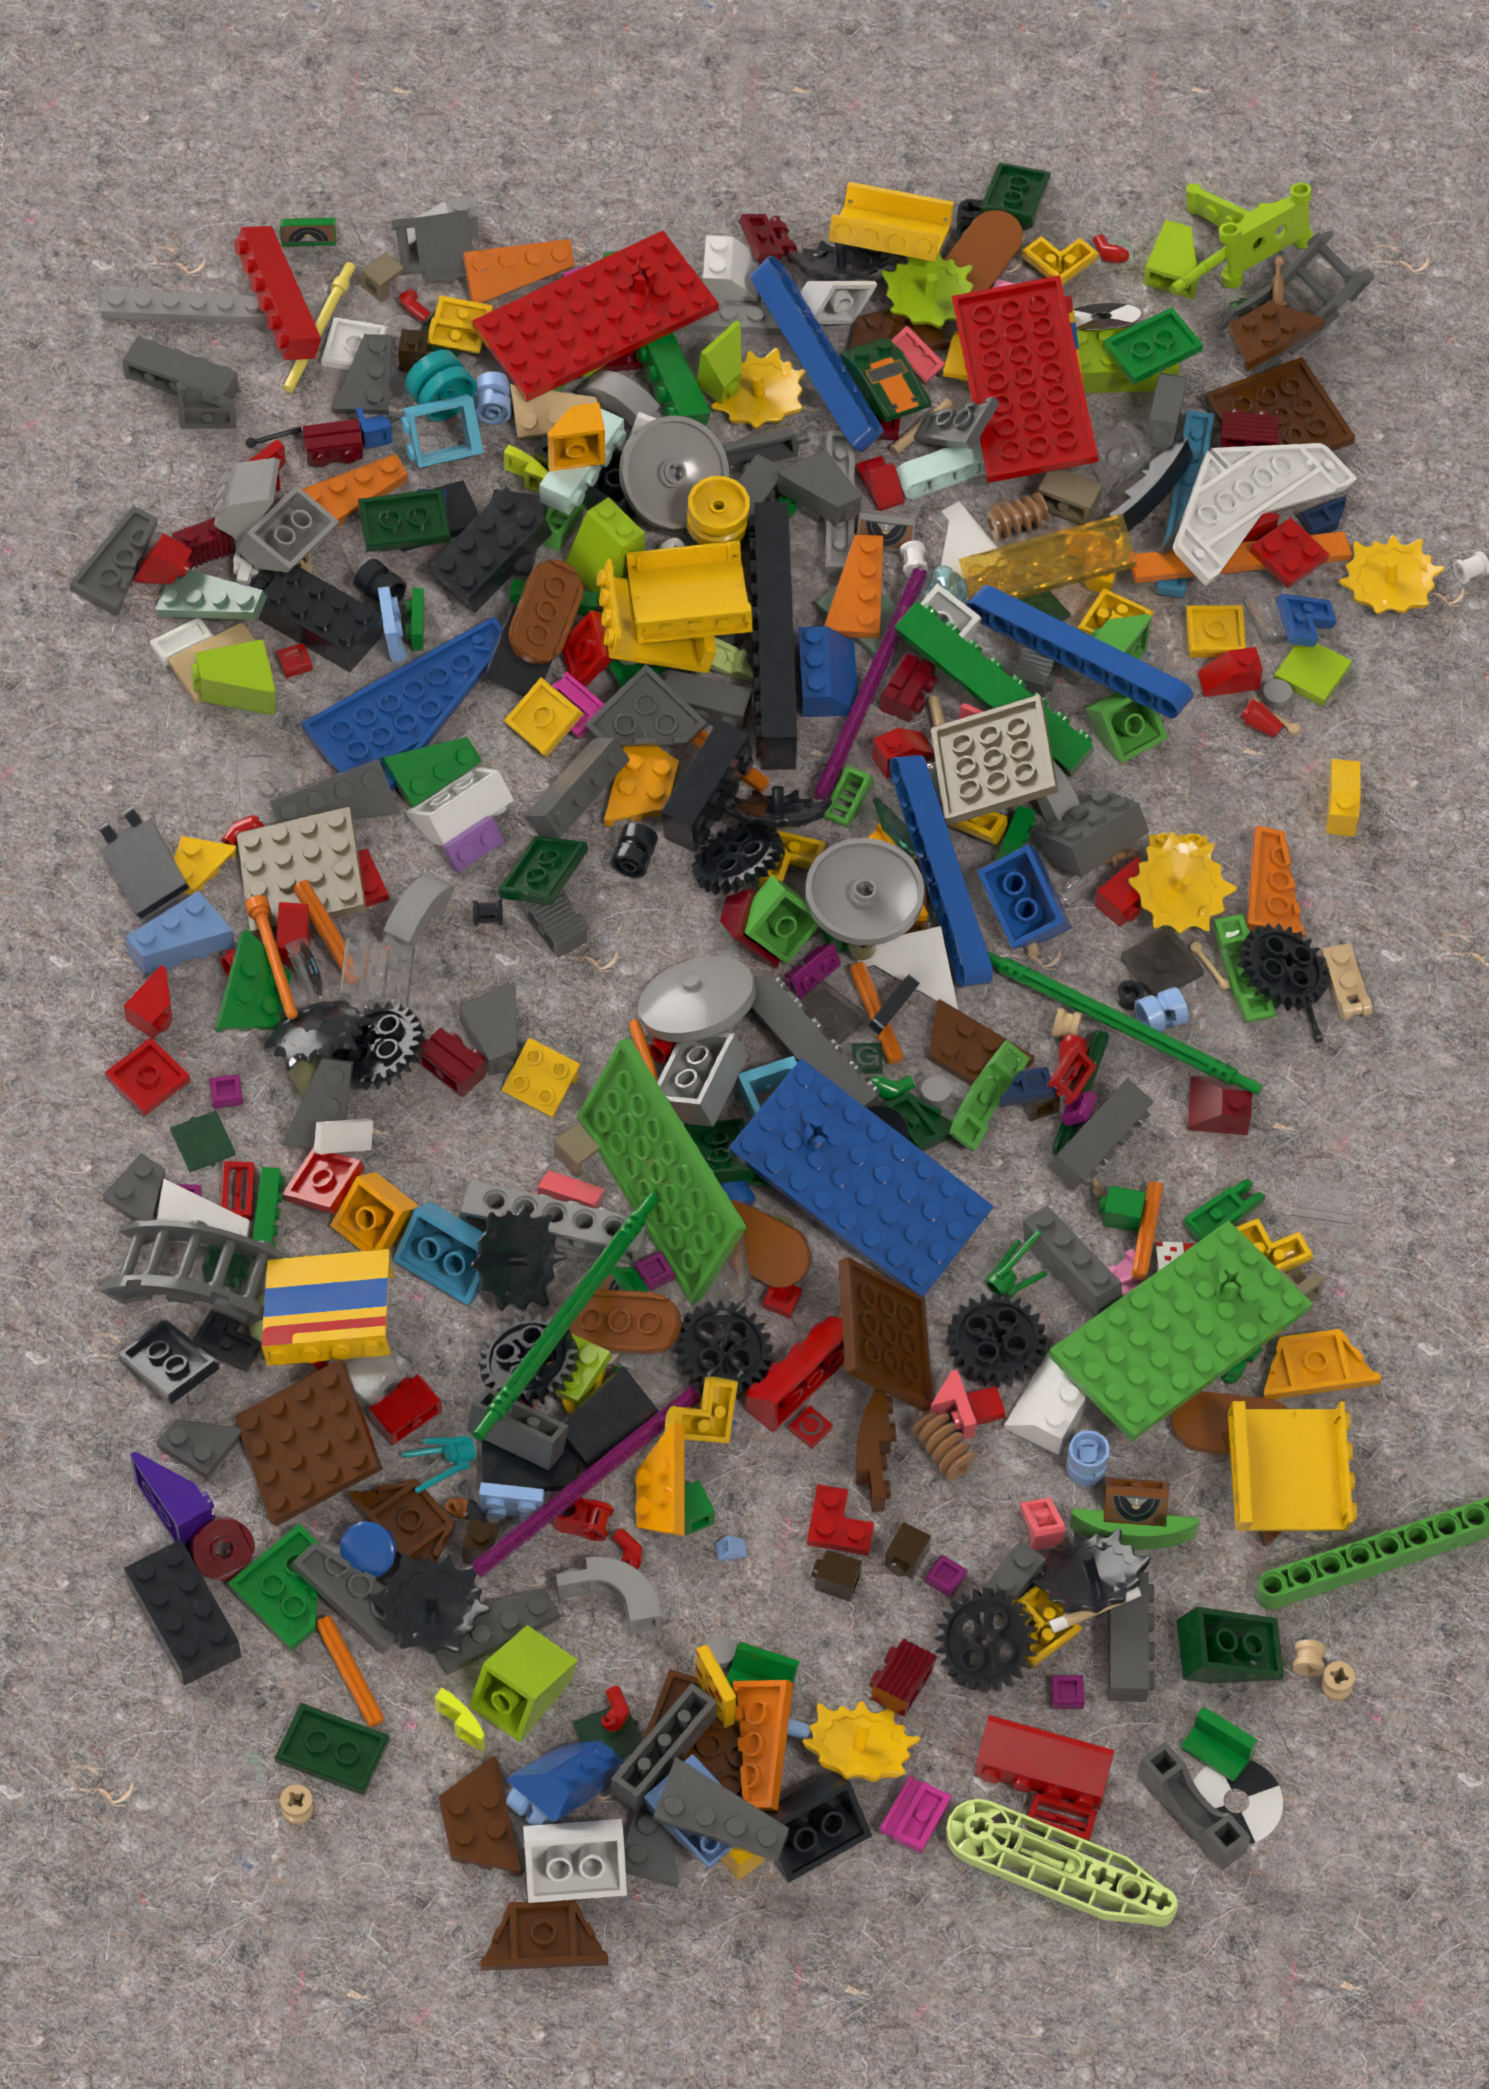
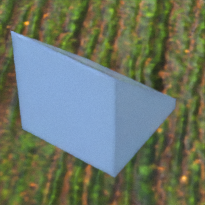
M728 1535L715 1543L719 1561L748 1557L745 1539Z

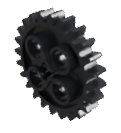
M739 823L734 830L731 827H727V833L725 834L718 832L717 839H708L709 846L699 848L702 854L694 856L696 862L692 863L694 869L692 873L699 887L704 888L706 893L712 891L714 895H717L722 891L723 895L726 896L730 890H733L737 894L741 887L748 890L751 883L760 884L759 878H768V870L777 869L775 863L781 862L783 860L781 854L785 853L783 849L784 843L776 828L761 825L754 826V824L750 823L743 827Z
M1267 923L1264 928L1258 926L1254 932L1250 931L1239 946L1241 950L1237 954V957L1241 959L1237 966L1245 969L1241 977L1250 979L1246 986L1256 987L1255 996L1265 995L1264 1003L1267 1004L1270 1000H1273L1275 1008L1278 1009L1281 1004H1284L1286 1011H1290L1293 1006L1297 1011H1300L1303 1007L1308 1009L1313 1003L1316 1004L1328 988L1326 984L1330 978L1326 976V973L1329 971V968L1322 966L1326 958L1317 956L1320 948H1311L1309 946L1312 939L1304 941L1301 931L1296 935L1292 934L1291 926L1283 931L1279 923L1274 929Z
M388 1001L384 1008L381 1007L379 1002L375 1004L374 1010H370L368 1006L364 1007V1014L361 1016L368 1017L373 1021V1025L363 1026L361 1028L363 1035L355 1037V1042L358 1046L357 1051L338 1049L333 1053L332 1059L353 1062L351 1083L355 1088L362 1084L364 1089L368 1090L373 1083L376 1089H379L383 1081L390 1086L392 1083L391 1078L395 1076L401 1080L402 1075L400 1072L403 1070L411 1072L410 1062H419L415 1054L424 1052L420 1044L426 1042L422 1035L425 1030L416 1014H413L409 1007L404 1009L401 1003L393 1007L391 1002Z
M996 1292L993 1293L992 1300H987L986 1296L981 1294L980 1303L970 1298L969 1308L960 1305L959 1315H952V1324H948L947 1334L949 1335L946 1339V1345L950 1346L948 1356L955 1357L953 1366L963 1365L962 1376L971 1372L973 1373L972 1382H976L981 1377L984 1379V1387H987L990 1380L995 1381L997 1388H1000L1001 1380H1006L1007 1384L1011 1387L1014 1377L1024 1382V1372L1033 1375L1034 1365H1041V1356H1045L1046 1346L1044 1345L1047 1342V1335L1043 1334L1045 1324H1038L1039 1313L1030 1315L1032 1307L1030 1304L1024 1308L1020 1307L1021 1298L1012 1303L1009 1302V1294H1006L1003 1300L998 1299ZM988 1318H991L993 1321L995 1337H992L993 1328ZM1009 1321L1013 1324L1010 1326H1006L1001 1324L1000 1322ZM979 1328L982 1329L984 1332L975 1333L971 1331V1329ZM998 1343H1001L1000 1352L1005 1360V1363H1003L1000 1359ZM1017 1347L1020 1348L1022 1351L1013 1352L1010 1350V1348ZM987 1354L992 1356L993 1358L986 1360L981 1358L980 1356Z
M719 1300L716 1308H714L708 1301L704 1306V1311L699 1306H696L693 1315L687 1313L684 1322L681 1323V1330L675 1341L678 1344L672 1350L673 1353L679 1354L675 1364L685 1365L681 1375L691 1374L692 1378L689 1384H695L697 1381L701 1383L700 1392L704 1390L705 1377H717L737 1381L736 1396L739 1397L743 1388L748 1391L753 1383H760L763 1379L762 1376H766L770 1369L768 1365L771 1364L773 1357L768 1354L771 1353L774 1347L771 1344H767L771 1334L761 1333L765 1323L755 1324L754 1320L757 1314L754 1313L749 1317L746 1316L745 1306L740 1311H736L734 1302H731L728 1308H724L722 1300ZM720 1325H722L723 1328H724V1334H723V1336H722V1333H721V1327H720ZM701 1331L710 1333L713 1338L704 1337ZM731 1332H738L743 1338H736ZM703 1360L712 1361L715 1367L706 1365ZM734 1360L742 1361L745 1367H739L734 1363ZM723 1361H724L725 1370H726V1373H727V1374L723 1373V1369H722Z
M527 1313L522 1322H519L518 1318L514 1316L513 1325L509 1326L503 1321L501 1323L503 1331L492 1330L494 1340L485 1339L484 1343L487 1349L479 1351L482 1360L478 1361L481 1370L479 1373L486 1387L498 1392L501 1390L524 1359L520 1349L514 1343L519 1342L527 1355L535 1344L531 1342L538 1340L552 1321V1316L545 1322L541 1314H538L535 1320H531ZM570 1329L567 1330L539 1368L538 1372L543 1378L539 1379L535 1374L516 1401L521 1403L527 1401L528 1406L532 1408L534 1400L538 1399L544 1405L545 1396L549 1395L555 1400V1390L559 1389L565 1392L564 1381H574L571 1372L578 1371L579 1368L576 1361L580 1360L577 1351V1343ZM550 1361H554L553 1363H551V1364H549V1365H545V1364H547V1363L550 1362Z
M986 1587L984 1596H982L980 1590L973 1589L972 1599L967 1594L962 1593L961 1605L954 1601L951 1602V1606L954 1609L953 1613L943 1611L942 1614L948 1621L947 1624H937L940 1629L944 1630V1635L936 1636L935 1640L943 1642L944 1646L937 1649L936 1653L946 1655V1658L940 1664L945 1667L952 1666L947 1675L950 1677L959 1675L957 1684L964 1686L969 1681V1689L976 1691L980 1684L981 1691L985 1693L989 1692L990 1685L992 1684L993 1689L1000 1692L1002 1682L1012 1687V1676L1023 1679L1024 1676L1020 1669L1022 1667L1032 1668L1026 1660L1027 1657H1037V1654L1030 1650V1646L1039 1644V1640L1031 1638V1634L1036 1632L1038 1627L1028 1625L1034 1618L1032 1614H1022L1026 1609V1604L1019 1603L1014 1606L1017 1599L1016 1596L1010 1595L1005 1600V1591L999 1589L994 1596L993 1589ZM981 1612L984 1613L983 1623L979 1617ZM1002 1612L1005 1617L1004 1625L996 1629L993 1625L994 1616ZM972 1620L974 1631L970 1636L966 1637L963 1633V1626L967 1621ZM987 1635H991L992 1640L988 1641V1646L983 1645L982 1640H985ZM1009 1644L1012 1653L1007 1660L1003 1661L1000 1657V1649L1003 1645ZM978 1651L981 1655V1662L977 1667L972 1668L970 1656ZM991 1657L995 1663L994 1668L990 1667Z

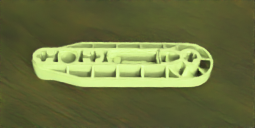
M974 1799L965 1801L958 1805L948 1818L946 1828L948 1847L955 1857L966 1864L1102 1920L1164 1927L1170 1924L1176 1916L1178 1902L1175 1894L1124 1855L988 1800ZM997 1815L999 1816L1001 1821L999 1823H993V1820L991 1818ZM1009 1819L1016 1821L1015 1825L1010 1824ZM1020 1824L1046 1833L1045 1838L1019 1828ZM978 1830H982L979 1835L974 1834ZM1053 1836L1077 1847L1073 1850L1049 1839ZM997 1840H1006V1841H1005V1843H1004L1003 1845H1001ZM1009 1842L1016 1844L1013 1850L1008 1848ZM1024 1846V1847H1027V1848H1029V1849H1032V1850H1034V1852L1029 1851V1850H1027V1849H1025V1848H1022V1847ZM1081 1848L1106 1858V1862L1080 1853ZM984 1851V1856H979V1852ZM1020 1853H1024V1854H1026V1855H1029V1856H1031L1032 1858H1029V1857H1026V1856H1024V1855H1021ZM995 1861H998L997 1866H995V1865H993V1864H991V1863H993V1862H995ZM1111 1861L1124 1865L1134 1874L1110 1865ZM1003 1864L1029 1874L1028 1878L1026 1879L1002 1869ZM1033 1877L1058 1886V1891L1032 1881ZM1099 1879L1103 1880L1101 1885L1096 1884ZM1114 1885H1117L1116 1892H1113ZM1065 1889L1090 1899L1089 1903L1077 1900L1062 1892ZM1130 1890L1135 1892L1138 1897L1129 1899L1123 1895V1892ZM1145 1897L1149 1898L1147 1905L1143 1904ZM1095 1901L1119 1912L1104 1911L1094 1907L1093 1903ZM1160 1904L1164 1905L1162 1910L1157 1909Z

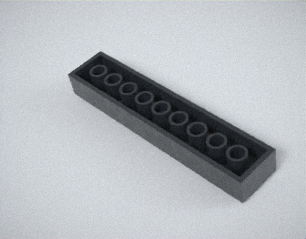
M755 502L754 514H749L748 531L750 605L753 630L751 632V640L753 642L755 759H761V770H796L797 713L788 502Z

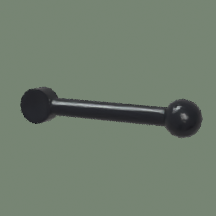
M297 426L256 439L250 437L246 440V446L254 448L259 443L291 434H298L302 432V428Z
M1311 1005L1307 1012L1314 1032L1315 1043H1320L1323 1041L1321 1031H1319Z

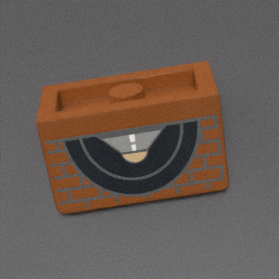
M1105 1477L1104 1522L1165 1527L1169 1499L1168 1481Z

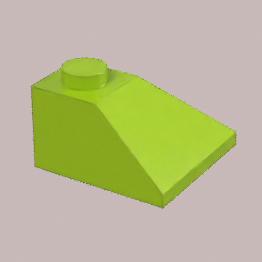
M737 320L701 352L696 382L702 391L720 404L729 397L733 398L741 388V323Z

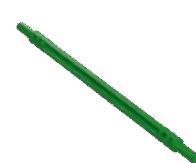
M987 951L991 965L997 968L999 973L1230 1086L1235 1084L1257 1096L1261 1093L1263 1085L1238 1073V1069L1008 957L1001 958Z
M650 1192L639 1208L630 1213L486 1409L487 1414L472 1433L475 1439L483 1441L497 1420L501 1421L639 1234L647 1222V1216L659 1201V1197L655 1193Z

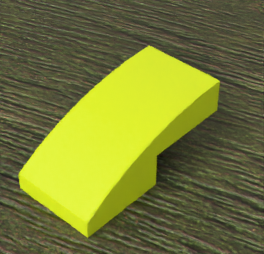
M508 445L505 449L504 470L524 477V487L539 493V484L548 471L536 459L511 445Z
M441 1687L434 1697L435 1710L455 1722V1737L483 1752L485 1749V1734L480 1724L459 1699Z

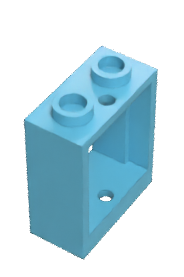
M468 394L403 408L405 417L401 418V425L404 434H408L410 444L406 445V451L409 461H413L418 468L484 453L474 400ZM459 407L466 444L421 453L414 417Z
M794 1056L738 1074L737 1091L750 1119L761 1108L755 1094L778 1087L797 1064Z

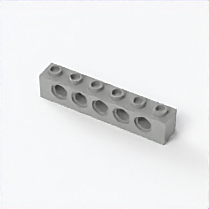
M472 1180L469 1182L460 1210L461 1220L478 1230L485 1231L487 1216L490 1212H494L496 1216L501 1217L504 1212L510 1210L515 1215L520 1207L526 1205L532 1218L550 1214L552 1219L561 1220L556 1223L550 1222L548 1227L549 1234L556 1236L554 1243L556 1248L595 1257L600 1256L614 1237L608 1235V1233L617 1232L630 1215L613 1213L606 1208L595 1209L583 1206L576 1201H560L545 1194H529L518 1188L512 1187L507 1189L498 1187L488 1181L476 1182ZM493 1205L501 1206L499 1209H492L490 1207ZM647 1222L618 1262L634 1265V1263L640 1261L647 1238ZM582 1225L590 1226L588 1229H580L578 1227Z

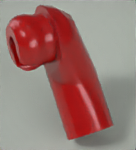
M1103 234L1093 238V243L1103 261L1109 263H1125L1128 261L1129 251L1119 245L1109 244Z
M407 289L400 294L399 302L410 314L421 323H424L431 312L417 301L418 295L413 289Z
M621 1528L612 1538L623 1549L622 1560L620 1559V1561L638 1570L642 1564L643 1547L625 1529Z
M620 1686L610 1687L605 1692L611 1708L606 1716L602 1715L601 1724L609 1732L620 1730L630 1714V1708Z

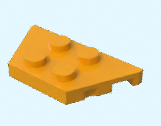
M623 746V750L630 760L615 776L604 818V826H614V821L628 818L633 822L648 816H661V810L673 792L679 769V760L658 746Z
M1341 1329L1282 1336L1278 1340L1262 1397L1274 1400L1380 1385L1381 1376L1377 1371L1373 1372L1365 1363L1362 1353L1350 1344L1349 1338Z
M673 1422L636 1470L635 1512L637 1528L663 1534H673L680 1537L685 1535L684 1425Z

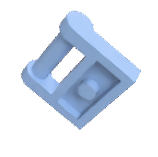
M389 586L378 588L390 660L396 663L403 662L407 659L406 648L402 645L401 637H403L398 599L397 597H391Z

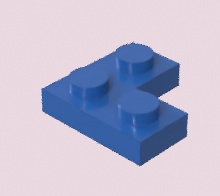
M1280 594L1276 600L1289 644L1314 647L1319 640L1315 627L1332 629L1337 622L1330 600Z

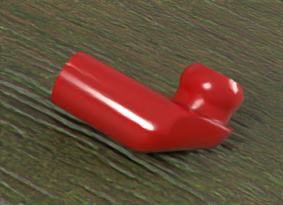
M250 815L235 821L221 840L223 844L235 846L240 832L264 827V823L259 821L258 816Z

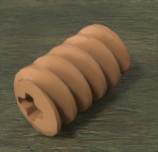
M1038 492L1033 493L1031 497L1023 496L1021 501L1015 498L1010 504L1002 502L1000 507L992 505L986 513L989 529L996 541H1000V532H1003L1006 538H1010L1012 528L1017 535H1020L1022 525L1027 532H1030L1032 530V522L1040 529L1042 527V519L1046 522L1050 520L1046 502Z
M930 1413L917 1421L912 1432L915 1436H919V1442L925 1446V1451L932 1455L933 1462L939 1465L940 1472L946 1475V1480L949 1482L962 1476L971 1467L972 1462L977 1458V1454L974 1451L965 1454L969 1450L970 1444L968 1442L958 1444L963 1439V1434L958 1432L952 1435L957 1426L955 1423L945 1425L950 1418L947 1413L939 1416L936 1413Z

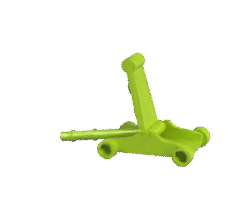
M1303 182L1293 184L1290 188L1289 197L1273 203H1261L1251 212L1203 190L1200 184L1191 183L1187 185V212L1198 214L1218 226L1219 239L1226 246L1205 261H1201L1197 267L1184 276H1180L1176 282L1169 286L1170 292L1176 295L1183 289H1187L1190 284L1204 274H1208L1212 268L1226 258L1227 265L1221 273L1222 285L1229 289H1235L1243 284V271L1292 244L1298 249H1306L1308 247L1307 242L1313 236L1309 218V202L1312 199L1311 186ZM1283 225L1282 232L1275 234L1277 228Z

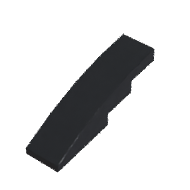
M1185 437L1181 438L1140 469L1143 478L1125 491L1127 501L1109 514L1115 531L1121 537L1125 536L1143 521L1164 500L1182 477L1194 457L1189 442Z

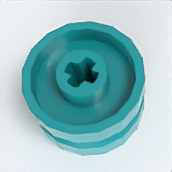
M444 349L424 356L412 367L405 380V390L418 405L465 394L473 398L477 389L475 379L463 367L459 359L452 351ZM459 407L426 414V416L431 421L439 422L460 413Z

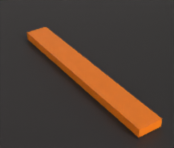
M1345 531L1310 535L1330 554L1325 563L1350 560L1352 553ZM1256 541L1241 542L1219 574L1267 569L1249 552L1251 545ZM1169 550L1163 554H1159V551L1130 554L1128 559L1135 583L1196 577L1175 554L1174 550Z

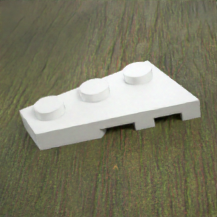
M163 1178L157 1220L189 1223L192 1220H199L211 1227L227 1230L246 1237L249 1236L251 1224L249 1220ZM168 1241L174 1243L187 1244V1241ZM200 1243L199 1245L204 1247L222 1249L220 1247Z

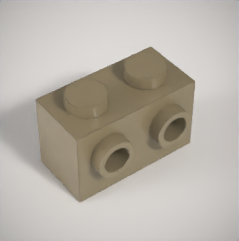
M1066 469L1047 472L1038 488V493L1043 496L1049 512L1088 526L1101 502L1103 484L1071 473Z

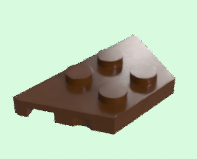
M1267 302L1229 323L1228 334L1231 341L1235 343L1237 354L1241 355L1244 360V369L1249 371L1323 329L1325 319Z
M890 309L857 316L850 349L886 337L892 340L906 326L933 352L948 349L950 347V340L944 333L932 325H913L908 318L892 314Z
M939 999L936 1004L928 1060L972 1086L986 1064L1007 1039ZM1012 1043L1030 1058L1026 1067L1031 1066L1034 1063L1035 1056Z
M417 1479L401 1481L396 1485L377 1486V1490L358 1493V1490L348 1493L349 1500L368 1522L378 1523L387 1531L392 1532V1536L396 1541L397 1556L401 1558L403 1553H406L415 1562H420L425 1557H429L437 1564L455 1529V1523L426 1489L420 1493L415 1492V1488L421 1485Z
M493 1756L439 1795L451 1861L463 1864L474 1863L480 1868L492 1870L493 1867L510 1871L511 1875L520 1876L522 1875L508 1806L506 1805L497 1756Z
M575 1899L534 1903L509 1902L503 1914V1920L492 1937V1943L485 1957L483 1956L481 1960V1971L608 1965V1954L606 1951H603L595 1937V1932L591 1925L586 1922L583 1912Z

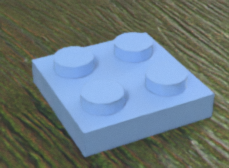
M483 1482L480 1485L481 1509L490 1518L504 1519L506 1516L518 1517L520 1521H524L546 1504L544 1489Z

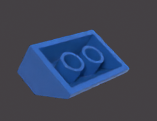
M827 626L798 627L797 650L802 717L848 716L858 694L854 641Z
M1028 844L977 870L1012 949L1049 941L1073 928L1038 851Z
M600 1740L562 1744L510 1775L507 1782L552 1820L557 1821L609 1789L611 1778L620 1769L624 1760L614 1753L612 1748L603 1744Z

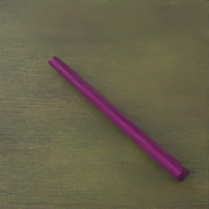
M914 568L902 597L899 600L900 602H898L895 613L884 633V638H882L879 649L873 658L870 669H868L865 680L858 692L859 694H857L854 705L838 737L839 739L835 743L836 745L829 757L830 759L820 777V782H818L817 788H815L814 798L817 800L827 801L830 798V792H833V787L837 783L836 781H838V775H840L839 772H842L840 769H843V764H845L846 758H848L847 755H849L848 752H850L852 744H854V738H857L856 735H858L861 729L862 721H864L863 718L867 715L868 707H870L869 704H872V699L875 693H877L876 690H878L881 684V679H883L882 676H884L886 668H888V662H890L892 654H894V648L899 643L900 636L896 634L894 626L914 605L924 587V582L927 579L926 573H928L924 569Z
M690 1386L682 1394L673 1399L671 1403H668L666 1407L657 1412L655 1416H652L650 1420L641 1425L639 1429H636L634 1433L625 1438L623 1442H620V1444L609 1451L607 1455H604L582 1475H579L577 1479L568 1484L566 1488H563L555 1497H552L546 1504L532 1513L530 1517L521 1522L519 1526H516L508 1535H505L488 1551L479 1556L477 1560H474L472 1562L474 1572L480 1578L486 1576L485 1573L488 1574V1571L491 1572V1569L500 1565L499 1562L502 1563V1560L508 1558V1555L511 1556V1553H514L513 1550L517 1551L516 1548L522 1547V1544L528 1542L527 1539L533 1538V1535H536V1533L541 1531V1528L544 1529V1526L550 1524L552 1519L555 1520V1517L557 1518L558 1515L564 1513L563 1510L566 1511V1508L568 1509L569 1506L575 1504L574 1501L580 1500V1497L586 1495L585 1493H588V1490L591 1491V1488H594L593 1486H596V1484L604 1480V1477L607 1478V1475L613 1473L612 1470L618 1469V1466H621L620 1464H624L623 1462L634 1456V1453L640 1451L639 1448L642 1449V1447L650 1443V1440L656 1438L658 1433L661 1434V1431L665 1430L666 1414L670 1407L693 1408V1406L698 1404L702 1396L696 1391L695 1387Z

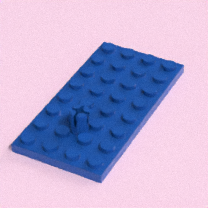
M802 1058L727 1150L732 1156L894 1281L921 1295L922 1298L994 1207Z

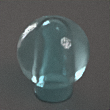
M949 566L937 567L932 572L928 594L938 583L963 602L967 595L965 580Z

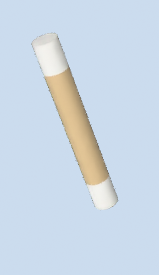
M1138 1587L1126 1593V1601L1124 1603L1141 1596ZM1122 1604L1111 1605L1098 1613L1080 1611L1065 1614L1049 1621L1052 1632L1056 1633Z

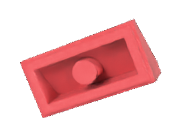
M550 1170L545 1174L537 1188L538 1195L545 1194L553 1199L565 1202L576 1201L583 1206L595 1209L599 1207L605 1193V1188Z

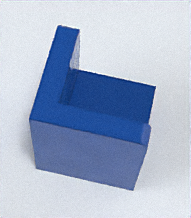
M355 408L356 419L359 421L361 439L365 450L392 444L391 424L388 418L379 415L365 419L362 408Z

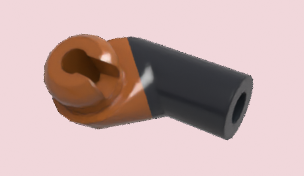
M457 1497L451 1498L446 1502V1512L454 1518L473 1519L489 1523L475 1500Z

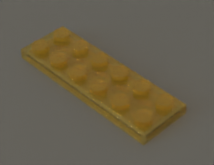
M1123 514L958 559L969 600L983 585L992 586L1016 599H1022L1137 567V561Z

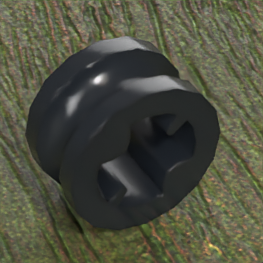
M1127 980L1118 987L1117 1002L1123 1009L1135 1010V1001L1144 997V988L1137 981ZM1131 992H1134L1136 994L1135 996H1131L1130 998L1125 997L1126 994L1129 995Z

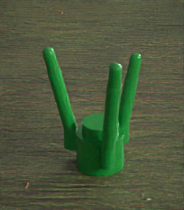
M1037 1230L1013 1256L1021 1244L1019 1239L1015 1240L995 1269L985 1279L988 1289L992 1293L996 1292L999 1298H1002L1005 1294H1009V1297L1012 1298L1018 1291L1047 1276L1048 1273L1043 1271L1015 1285L1017 1276L1011 1270L1042 1235L1041 1230Z

